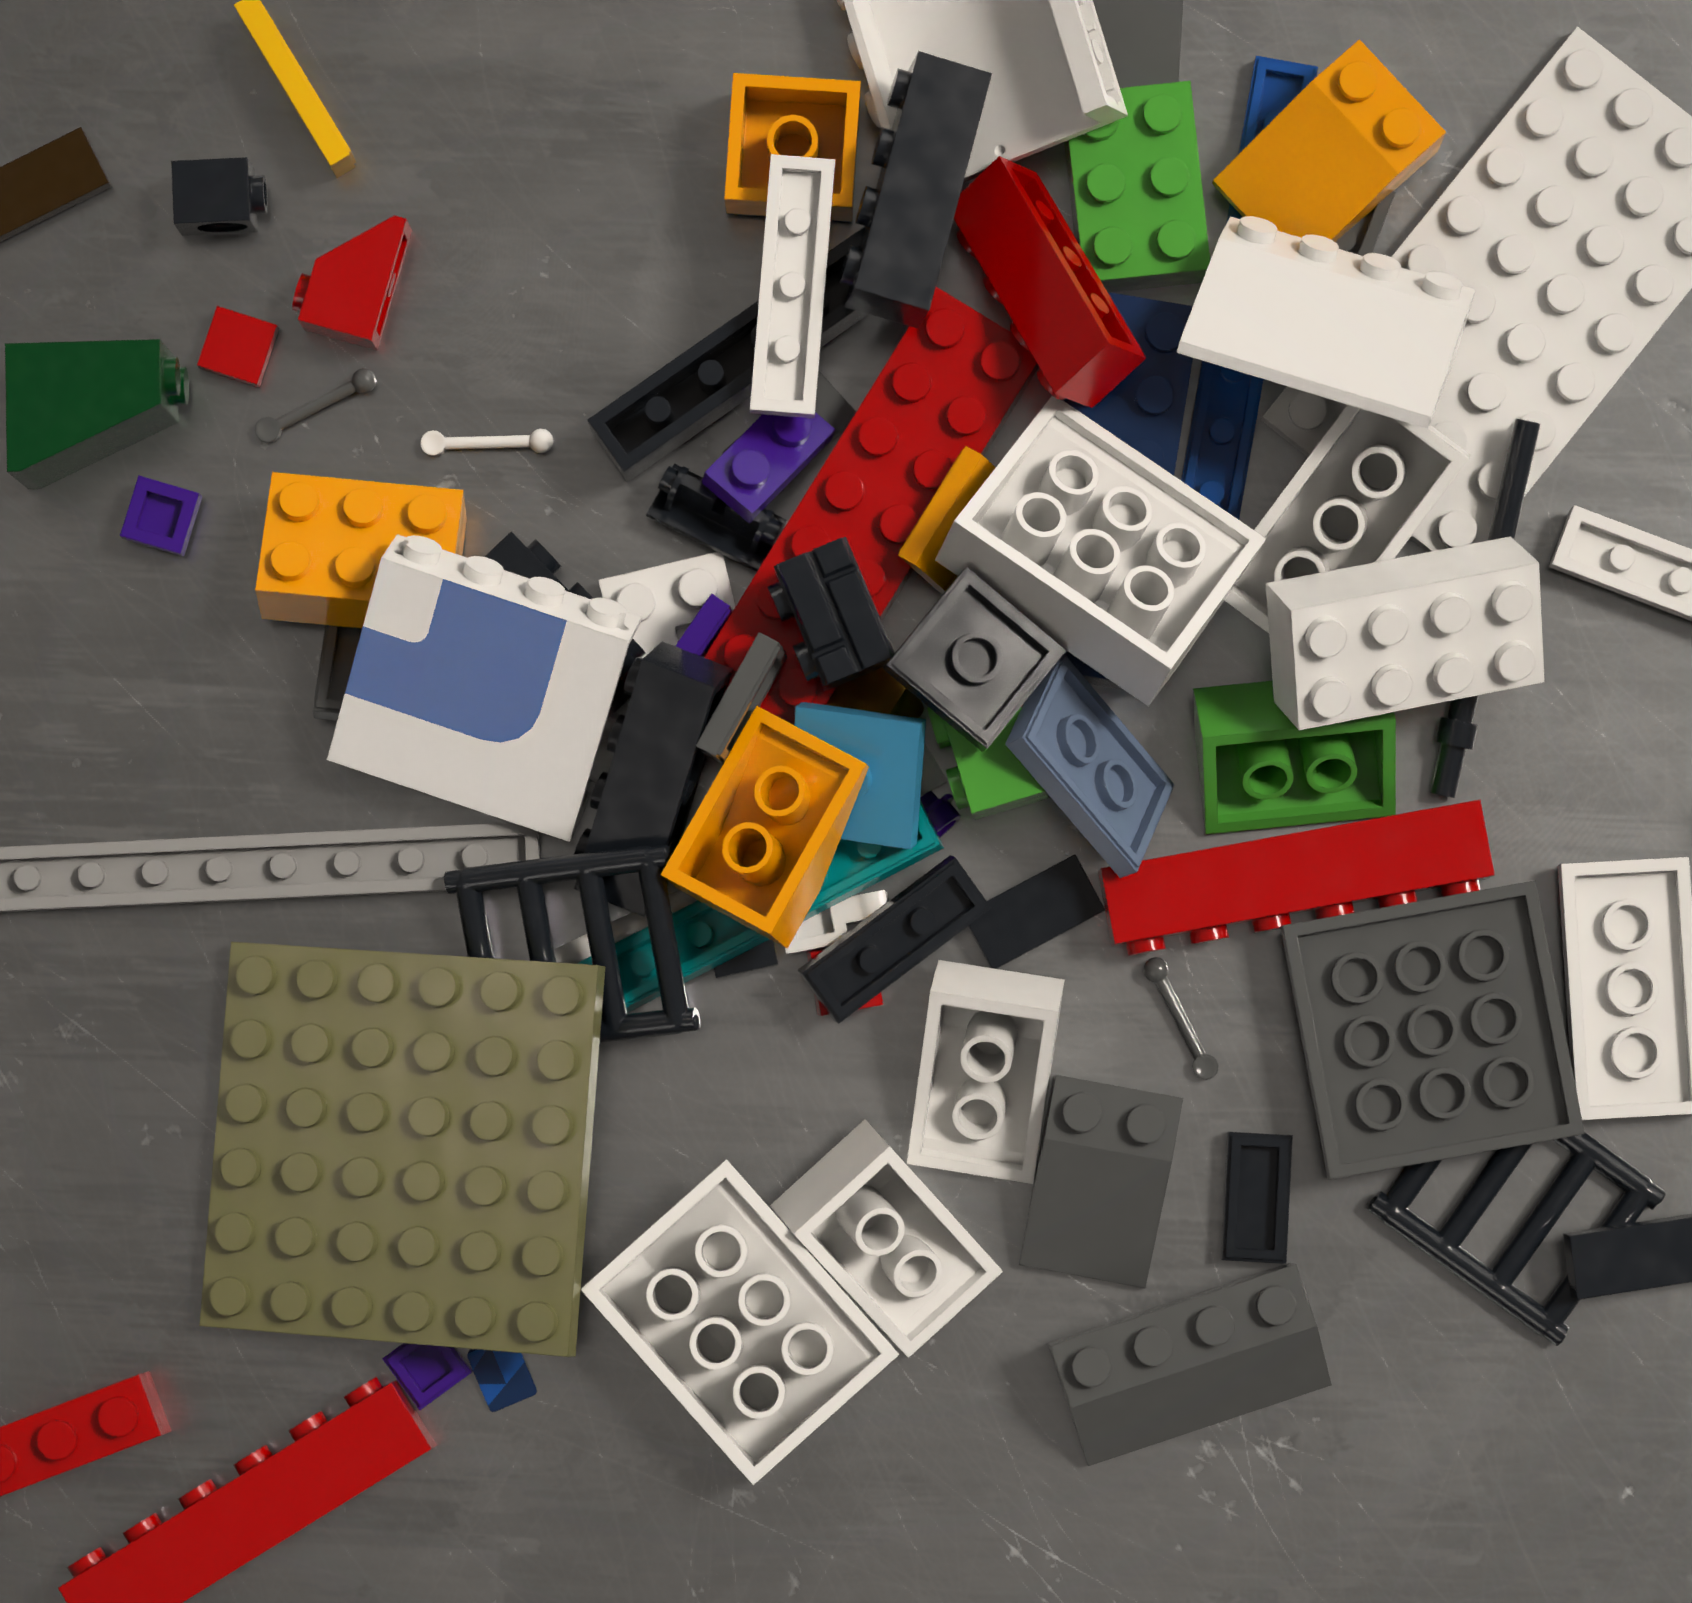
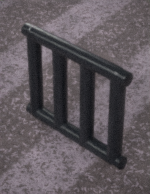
M667 844L467 867L461 870L445 872L444 883L448 894L456 893L467 957L494 958L482 891L517 887L530 961L556 962L542 884L578 881L592 965L605 966L600 1043L675 1035L700 1029L701 1020L697 1008L688 1007L667 882L661 876L671 857V850ZM639 873L663 1010L627 1014L603 877Z
M1586 1132L1583 1135L1553 1140L1573 1155L1492 1269L1460 1246L1533 1144L1497 1150L1440 1231L1408 1208L1442 1160L1406 1166L1387 1194L1380 1191L1377 1196H1374L1369 1201L1367 1209L1379 1217L1383 1223L1538 1335L1545 1337L1558 1346L1564 1341L1569 1330V1326L1564 1322L1580 1301L1572 1298L1570 1295L1568 1273L1544 1307L1513 1285L1516 1278L1593 1170L1625 1192L1600 1228L1636 1222L1646 1207L1653 1210L1665 1198L1666 1192L1654 1184L1650 1178Z

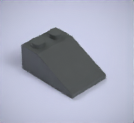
M1061 1075L1053 1076L1019 1265L1146 1288L1173 1159L1183 1098Z

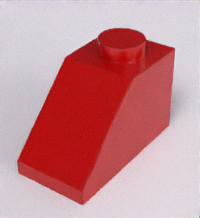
M395 215L316 258L311 275L301 274L295 289L292 309L300 312L298 321L305 331L378 351L412 233L406 218Z

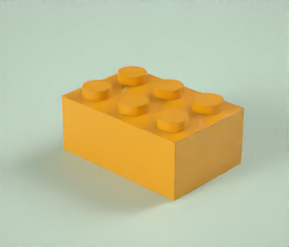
M272 472L255 587L261 618L362 628L381 557L397 534L404 537L413 535L427 537L439 543L443 550L463 555L467 524L464 491Z

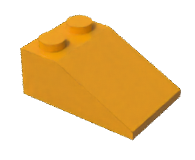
M1359 39L1314 78L1213 179L1212 184L1242 217L1254 216L1266 219L1276 225L1277 231L1301 238L1304 235H1319L1336 242L1438 152L1446 131Z
M756 706L663 869L661 876L678 890L788 949L820 892L869 766L863 761Z

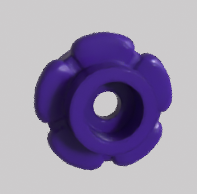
M929 791L921 796L920 800L939 838H941L960 820L961 815L951 804L954 799L952 794H945L940 799L933 791Z

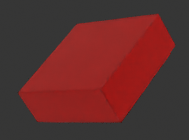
M217 306L197 366L202 370L260 388L280 328L276 324Z

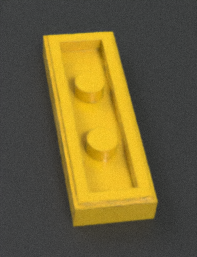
M240 0L233 4L240 19L336 178L354 169L356 160L349 146L260 0Z

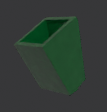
M160 339L5 343L7 472L27 489H42L178 423V405H188L189 402L187 368L180 367L178 357H175Z

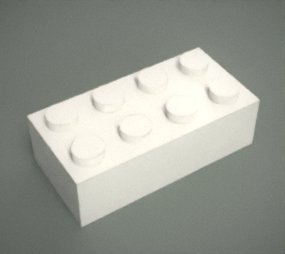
M1347 405L1254 529V531L1265 537L1266 540L1224 601L1269 633L1266 583L1394 559L1467 463L1471 455L1431 425L1427 429Z
M1511 536L1266 583L1274 703L1298 730L1544 682L1539 562Z

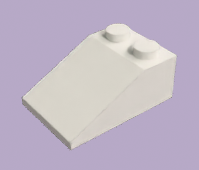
M938 960L929 996L907 1164L1033 1184L1057 1036L1064 979Z
M865 1119L770 1205L796 1238L908 1358L1003 1272Z

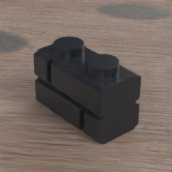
M846 537L829 542L810 552L803 553L774 566L778 582L767 586L781 621L784 622L794 618L803 642L792 647L807 682L819 677L822 687L826 691L883 668L895 652Z

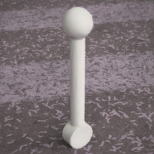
M541 428L533 431L531 435L444 437L440 432L432 430L425 433L421 438V448L431 457H438L444 454L446 450L531 448L536 453H546L553 446L554 440L548 430Z

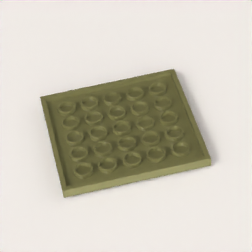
M231 942L199 1326L575 1357L605 966Z

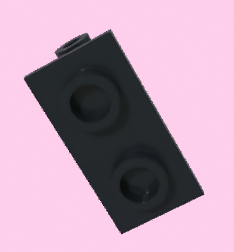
M675 463L673 467L669 466L659 483L658 489L660 490L646 516L757 572L780 536L787 520L774 514L775 512L770 509H763L749 524L701 483L703 477L689 471V468L685 466L681 467Z

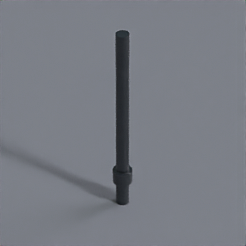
M1515 419L1488 541L1510 536L1513 539L1515 538L1541 425L1539 423ZM1478 695L1452 700L1447 718H1440L1435 742L1441 743L1430 793L1451 798L1456 796L1466 749L1473 750L1478 725L1472 723Z

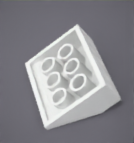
M1230 216L1216 244L1179 341L1177 353L1428 429L1454 363L1476 290L1464 287L1458 278L1447 273L1432 271L1424 275L1401 268L1397 260L1383 254L1367 253L1361 256L1339 249L1336 242L1323 236L1304 235L1301 238L1277 231L1275 224L1263 218L1245 216L1237 219Z
M1051 396L954 520L935 561L957 576L963 569L968 567L1065 650L1149 707L1249 566L1266 538L1063 400H1058Z
M727 1159L581 1289L752 1485L758 1482L899 1355L894 1347Z

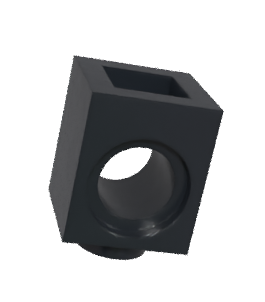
M248 157L171 161L174 225L182 236L258 232L257 214L267 213L268 209L267 185L265 175L255 176V169Z

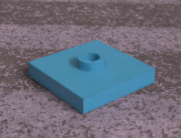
M808 702L798 704L795 708L794 726L863 761L869 766L841 839L911 850L917 844L926 719Z

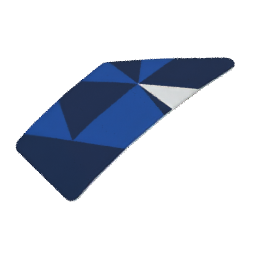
M469 1349L467 1358L491 1412L501 1410L537 1393L521 1353Z

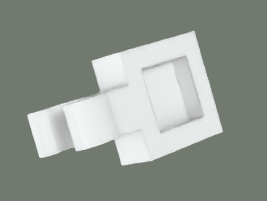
M885 890L851 896L803 921L788 949L785 948L786 954L792 955L829 947L849 932L848 924L861 923L889 901L888 893Z

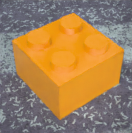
M733 73L724 196L726 213L766 216L771 154L835 159L831 220L852 222L861 81Z

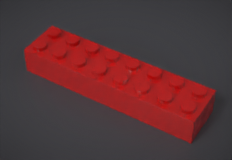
M935 287L930 310L919 328L908 327L704 657L733 669L729 682L730 685L759 632L779 642L787 653V659L760 708L794 725L795 708L798 704L808 702L827 705L838 688L837 686L824 691L819 677L808 682L806 681L792 647L803 642L794 618L784 622L781 621L767 586L778 582L774 566L803 553L810 552L829 542L846 537L880 619L883 621L914 570L898 556V552L962 449L967 446L983 456L986 454L1039 368L1031 352L1015 339L1012 332L938 287Z

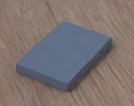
M1063 654L1023 704L1005 745L1119 878L1137 873L1173 790L1174 783L1069 658Z

